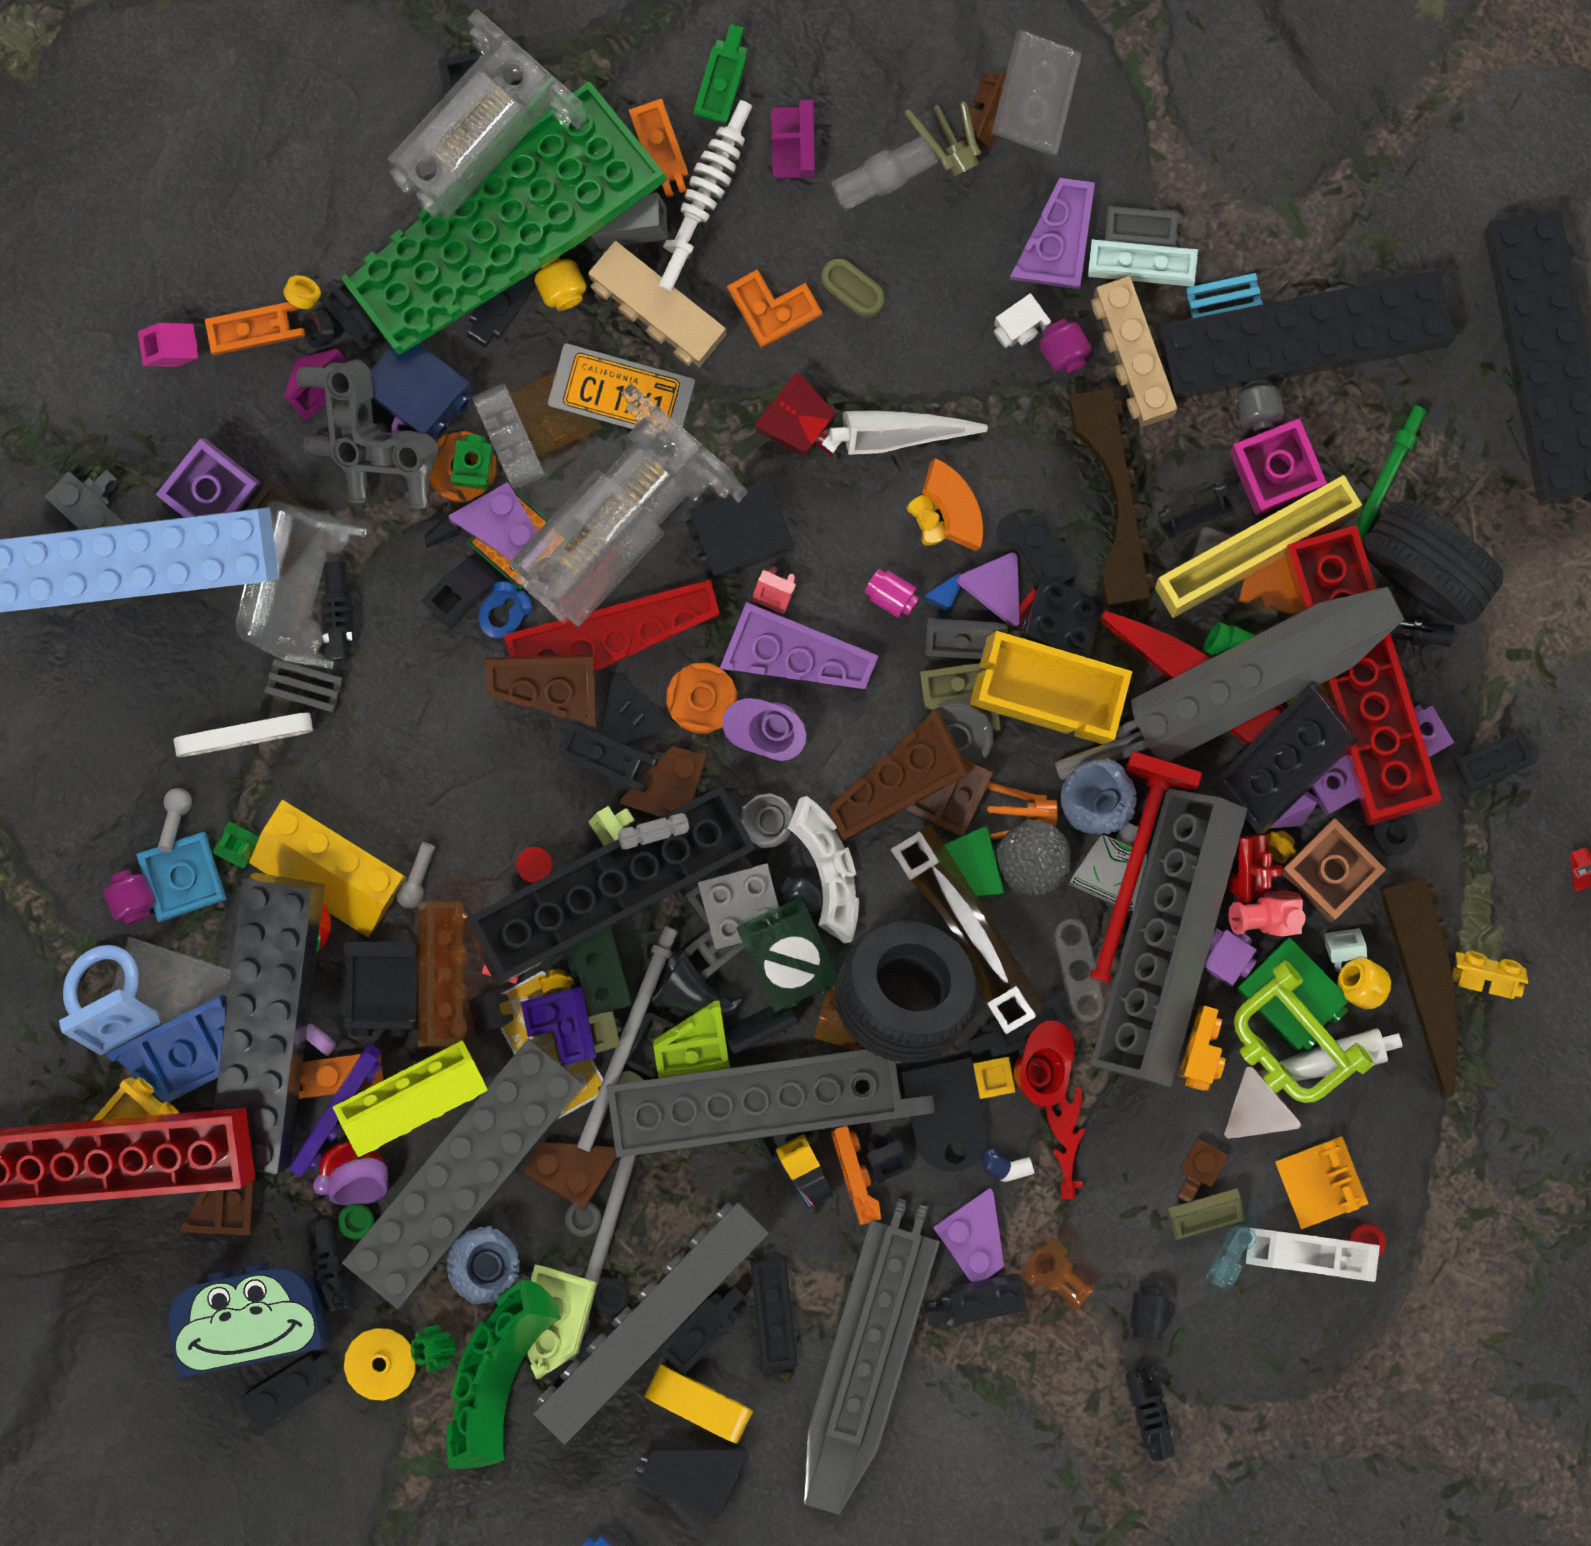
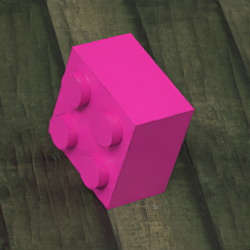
M1300 418L1233 444L1229 451L1256 517L1296 502L1327 485Z

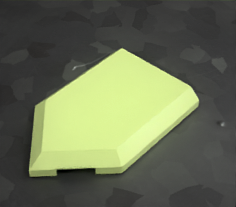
M535 1264L530 1281L541 1285L551 1295L561 1317L559 1321L545 1330L527 1351V1355L532 1363L530 1367L535 1378L540 1379L579 1353L598 1283Z

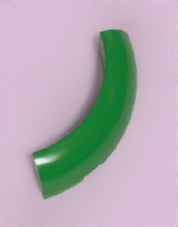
M523 1279L511 1287L496 1301L498 1307L493 1311L488 1320L479 1322L469 1339L461 1357L451 1390V1398L455 1399L453 1421L448 1422L446 1428L448 1468H480L505 1460L503 1450L504 1415L514 1376L533 1343L545 1330L561 1319L553 1298L537 1283Z

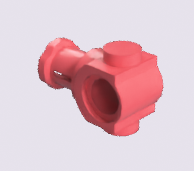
M1277 890L1265 892L1264 897H1260L1256 904L1243 905L1241 902H1234L1230 906L1228 913L1231 929L1237 935L1244 934L1246 930L1260 929L1263 933L1276 936L1302 934V926L1306 919L1302 911L1303 899L1296 892Z

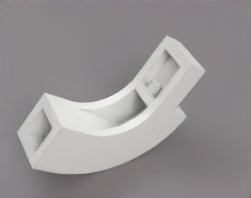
M1250 1228L1246 1264L1375 1282L1380 1245Z

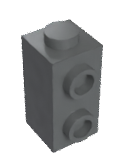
M658 193L648 194L590 237L593 238L599 249L609 248L615 240L622 246L668 239L666 205Z

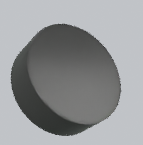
M590 1202L585 1212L571 1205L565 1214V1224L568 1230L579 1237H587L594 1234L599 1229L602 1221L599 1208L592 1202Z

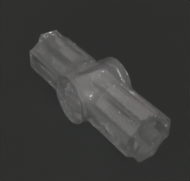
M921 136L893 151L887 149L867 159L862 167L832 181L831 186L838 202L846 211L877 194L884 196L897 190L907 182V179L938 164L939 159Z

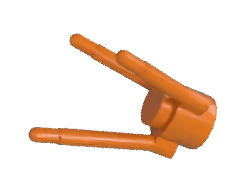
M990 782L988 790L1033 803L1027 802L1026 808L989 806L987 808L989 813L1026 816V820L1041 819L1043 822L1052 823L1056 827V800H1047V795L1032 794ZM1010 830L992 833L990 839H1003Z

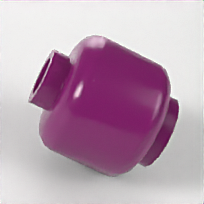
M1062 319L1041 332L1044 337L1040 340L1039 347L1052 370L1062 371L1066 369L1068 374H1072L1087 365L1085 358L1091 353L1092 347L1078 323H1068L1067 319Z
M129 869L110 877L112 884L104 889L103 894L114 920L124 921L125 925H130L152 915L150 910L155 906L156 899L145 875H132Z

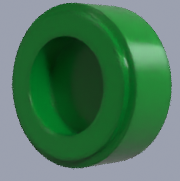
M359 1203L346 1206L338 1217L340 1231L350 1239H362L375 1224L373 1211L368 1206Z

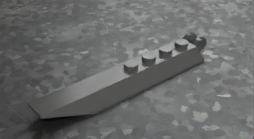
M1389 587L1318 603L1132 699L1131 704L1135 720L1118 727L1115 739L1123 738L1129 735L1130 732L1140 728L1145 740L1125 747L1121 752L1124 759L1129 758L1132 751L1139 753L1149 748L1157 759L1168 762L1300 695L1310 684L1320 685L1353 668L1405 620Z
M899 1198L890 1226L870 1220L808 1428L805 1505L840 1515L878 1452L940 1241L920 1235L928 1208L926 1206L920 1205L919 1209L916 1210L912 1232L898 1228L906 1210V1200Z

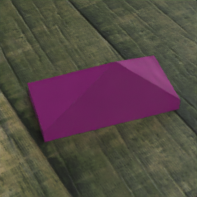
M338 349L296 359L284 397L305 421L326 404L325 389L300 387L296 379L297 370L299 367H303V365L326 367L334 362H348Z

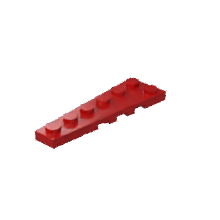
M711 580L513 632L504 635L509 657L593 654L595 673L718 617L720 613Z

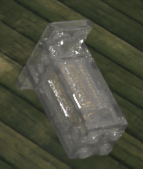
M478 9L467 20L471 29L469 34L474 39L472 43L483 55L387 158L392 168L389 173L394 177L393 181L408 195L414 191L420 201L419 204L432 217L436 218L440 214L446 221L550 107L553 109L551 111L552 115L566 127L571 123L575 128L579 129L587 120L583 102ZM514 80H522L518 85H509ZM427 174H436L431 180H423Z

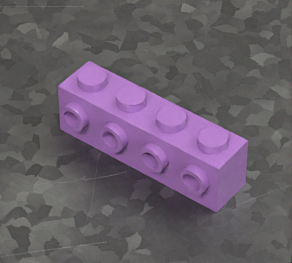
M1421 705L1414 707L1429 757L1454 743L1433 706L1423 710ZM1346 753L1310 788L1312 794L1319 798L1318 804L1325 816L1359 798Z

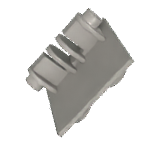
M767 863L698 881L715 949L761 938L764 932L770 930L773 925L783 923Z

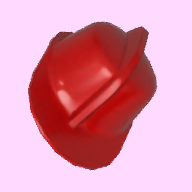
M1044 1021L1030 1032L1024 1052L1017 1059L1013 1070L1014 1080L1022 1094L1033 1104L1040 1107H1052L1058 1104L1065 1096L1069 1083L1075 1044L1071 1032L1058 1021Z

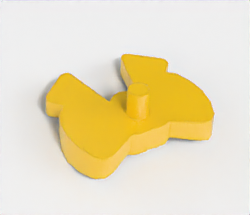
M920 495L913 499L906 509L916 517L917 523L922 530V544L932 546L942 542L945 539V522H939V514L935 512L939 509L937 505L925 495Z

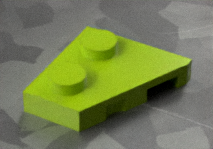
M719 1000L713 1001L653 1040L658 1078L730 1068Z

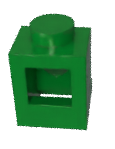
M465 435L464 441L456 440L453 471L451 474V483L454 487L489 490L494 448L492 444L486 443V437ZM469 454H476L478 456V462L475 465L470 466L466 464L465 459Z

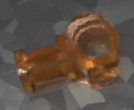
M1052 1237L1044 1246L1037 1247L1030 1252L1027 1265L1023 1268L1024 1270L1020 1273V1276L1034 1289L1041 1284L1048 1292L1055 1290L1070 1303V1309L1074 1312L1090 1296L1095 1287L1092 1284L1086 1285L1071 1271L1073 1265L1065 1258L1069 1251ZM1041 1253H1049L1054 1260L1052 1270L1044 1274L1037 1272L1034 1267L1036 1256ZM1066 1281L1077 1290L1076 1294L1065 1285Z

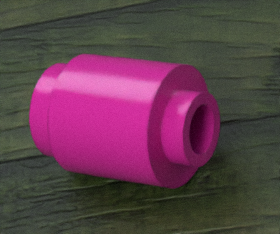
M878 569L864 592L871 597V602L897 618H900L903 613L909 616L920 599L915 595L917 591L915 586L889 570L885 573Z

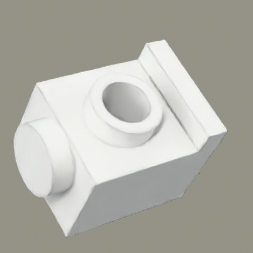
M1030 293L996 317L994 325L997 328L994 330V334L1005 348L1009 345L1012 347L1017 342L1023 346L1039 334L1036 330L1038 327L1043 331L1050 326L1051 321Z

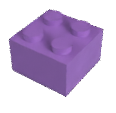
M206 438L198 440L156 495L183 517L240 511L261 482Z

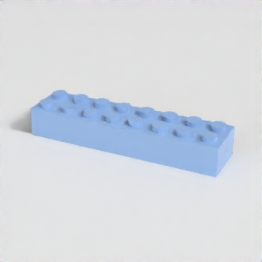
M270 507L0 539V612L260 583L279 579Z

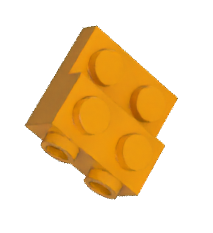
M1208 1006L1198 1008L1178 1075L1186 1079L1185 1086L1201 1091H1209L1213 1079L1221 1078L1226 1058L1220 1057L1221 1048L1208 1045L1210 1040L1217 1039L1221 1028L1222 1019L1217 1018L1218 1009Z

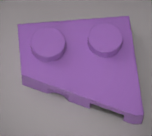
M988 1188L933 1227L971 1283L986 1280L1004 1267L994 1193L991 1188Z

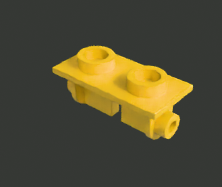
M1467 951L1466 954L1456 952L1457 968H1453L1452 977L1453 982L1457 983V987L1482 992L1485 980L1491 981L1488 990L1489 994L1514 999L1515 996L1522 997L1524 983L1528 984V975L1526 968L1522 967L1520 963L1509 959H1503L1501 962L1490 960L1485 955L1475 951Z

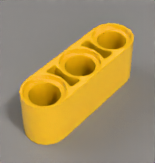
M661 1363L644 1395L650 1401L735 1444H738L754 1412L745 1405Z

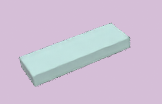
M1092 239L1088 277L1119 280L1130 276L1132 281L1194 287L1198 249Z

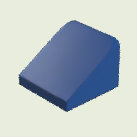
M958 573L926 594L924 601L942 610L950 611L961 588L957 583V577L961 574Z

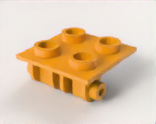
M1342 1136L1275 1161L1301 1230L1343 1213L1355 1211L1361 1206L1369 1204Z

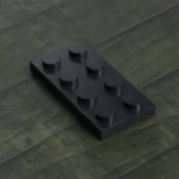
M1310 684L1216 778V781L1233 803L1248 809L1245 817L1257 834H1262L1277 822L1361 738L1319 685Z

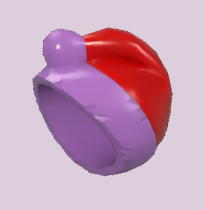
M350 1141L337 1143L323 1155L320 1161V1175L315 1179L313 1188L317 1194L328 1195L330 1201L335 1204L350 1205L359 1203L364 1205L374 1203L384 1197L388 1190V1169L384 1159L377 1150L358 1157Z

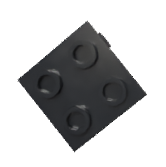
M1042 573L1029 620L1026 618L1022 620L1019 631L1023 633V637L1026 639L1032 638L1042 642L1043 645L1090 658L1104 602Z

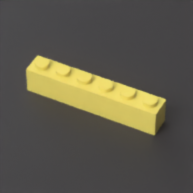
M1343 475L1159 577L1155 589L1172 618L1281 559L1285 556L1284 552L1288 544L1323 535L1356 517L1362 507V503Z

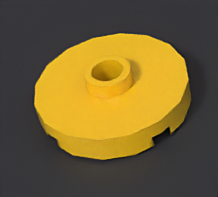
M375 1328L361 1333L351 1342L345 1354L344 1371L348 1383L358 1394L370 1400L384 1401L398 1396L410 1386L416 1374V1363L411 1356V1344L404 1335L393 1329ZM376 1358H383L385 1360L386 1368L383 1371H378L374 1368L373 1363Z

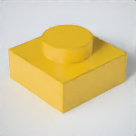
M1009 1057L973 1064L980 1099L1015 1092Z

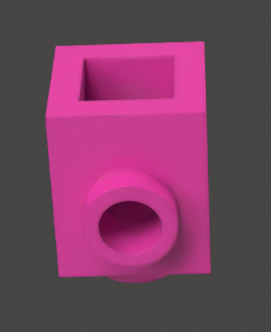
M157 323L138 331L143 366L178 367L198 359L197 340L193 324Z

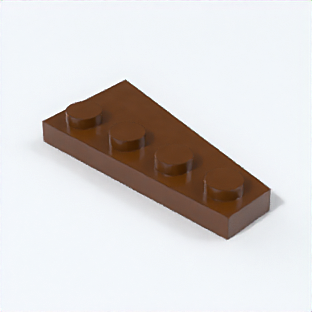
M934 710L928 715L926 720L915 731L912 730L902 739V743L889 755H885L877 762L876 766L864 778H860L828 808L843 840H850L970 774L938 710Z

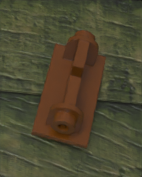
M988 72L986 77H982L974 102L984 105L983 110L971 108L969 112L975 141L977 142L978 139L989 150L992 149L994 141L999 138L1002 132V120L1007 107L1012 104L1015 96L1016 85L1004 72H1000L999 75ZM966 132L963 136L965 140H967Z

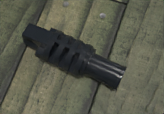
M340 561L323 563L325 595H322V599H320L323 644H329L330 657L335 662L350 660L349 642L355 641L352 597L346 592V563Z

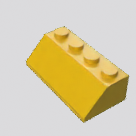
M284 800L280 802L264 827L249 860L250 864L269 875L325 884L323 903L329 913L368 938L372 936L396 898L398 890L408 879Z

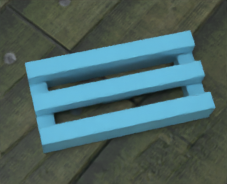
M1256 273L1186 288L1192 318L1263 305L1260 298V289L1257 285ZM1247 284L1250 286V289L1199 300L1195 299L1196 295ZM1247 297H1252L1253 299L1252 303L1201 314L1198 312V308Z

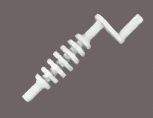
M739 101L728 126L725 128L719 127L715 133L721 138V141L712 139L708 144V147L715 151V153L704 151L700 158L709 165L703 163H696L694 171L703 178L691 176L689 184L697 189V192L687 189L685 198L692 203L691 205L687 203L682 204L681 212L684 213L685 218L675 239L666 240L663 246L666 250L673 253L658 285L664 290L672 291L686 259H689L694 247L689 244V241L697 224L700 222L706 223L710 217L704 209L713 211L717 206V203L710 196L721 199L725 193L716 184L729 187L732 181L723 172L734 174L736 165L729 161L728 158L738 160L740 151L734 148V145L743 147L745 141L740 132L753 107L745 101Z

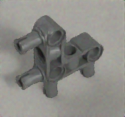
M355 359L346 363H330L326 367L307 365L299 367L296 379L300 387L325 389L329 436L315 434L306 436L303 445L304 452L308 456L331 457L343 469V472H346L349 493L348 501L350 503H364L371 499L368 472L398 474L407 478L410 508L421 509L430 506L432 502L430 500L429 476L433 471L432 463L438 457L437 443L431 436L424 433L421 434L414 431H402L398 434L385 433L377 428L376 424L373 423L371 399L374 395L371 374L367 365Z

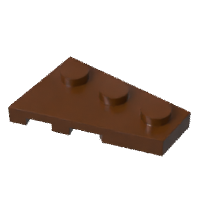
M593 654L486 657L487 696L528 708L529 706L551 712L552 715L572 718L584 722L583 724L596 727Z

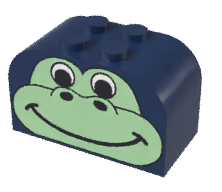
M266 1262L242 1267L243 1275L234 1276L233 1269L206 1275L207 1282L191 1286L182 1291L172 1303L168 1316V1326L178 1379L318 1350L331 1345L323 1303L314 1279L303 1270L295 1267L283 1266L269 1269V1264Z

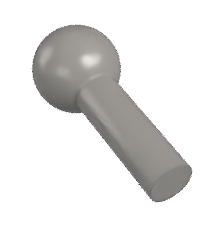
M173 788L164 797L163 803L167 816L158 850L165 853L172 852L181 816L189 812L192 806V797L183 788Z
M422 842L409 878L402 884L396 894V899L401 906L415 908L422 903L424 889L421 884L435 846Z

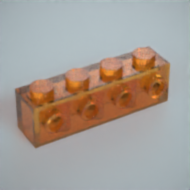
M427 901L418 904V1047H450L466 1038L467 1025L465 1018H463V1004L466 1002L467 989L466 983L463 982V968L466 966L467 952L466 947L463 946V932L466 930L463 922L467 919L466 911L463 910V902Z

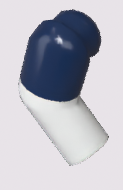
M988 1148L981 1155L982 1167L985 1172L1002 1182L1034 1174L1030 1157L1010 1162L1000 1156V1152L996 1148Z

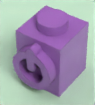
M1216 928L1203 970L1227 986H1233L1240 975L1246 978L1257 962L1252 957L1256 952V949L1250 946L1253 940L1246 934L1237 935L1234 932L1231 933L1228 930L1222 932Z

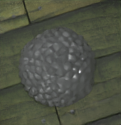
M1028 819L1012 827L995 850L997 867L1002 880L1005 881L1008 887H1012L1013 890L1028 896L1045 895L1046 892L1055 890L1061 882L1066 880V876L1071 873V851L1068 839L1052 823L1048 824L1041 819Z

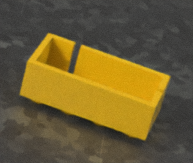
M995 631L987 636L979 668L985 670L977 674L969 705L1066 734L1075 730L1074 736L1099 744H1107L1115 740L1132 671L999 631Z

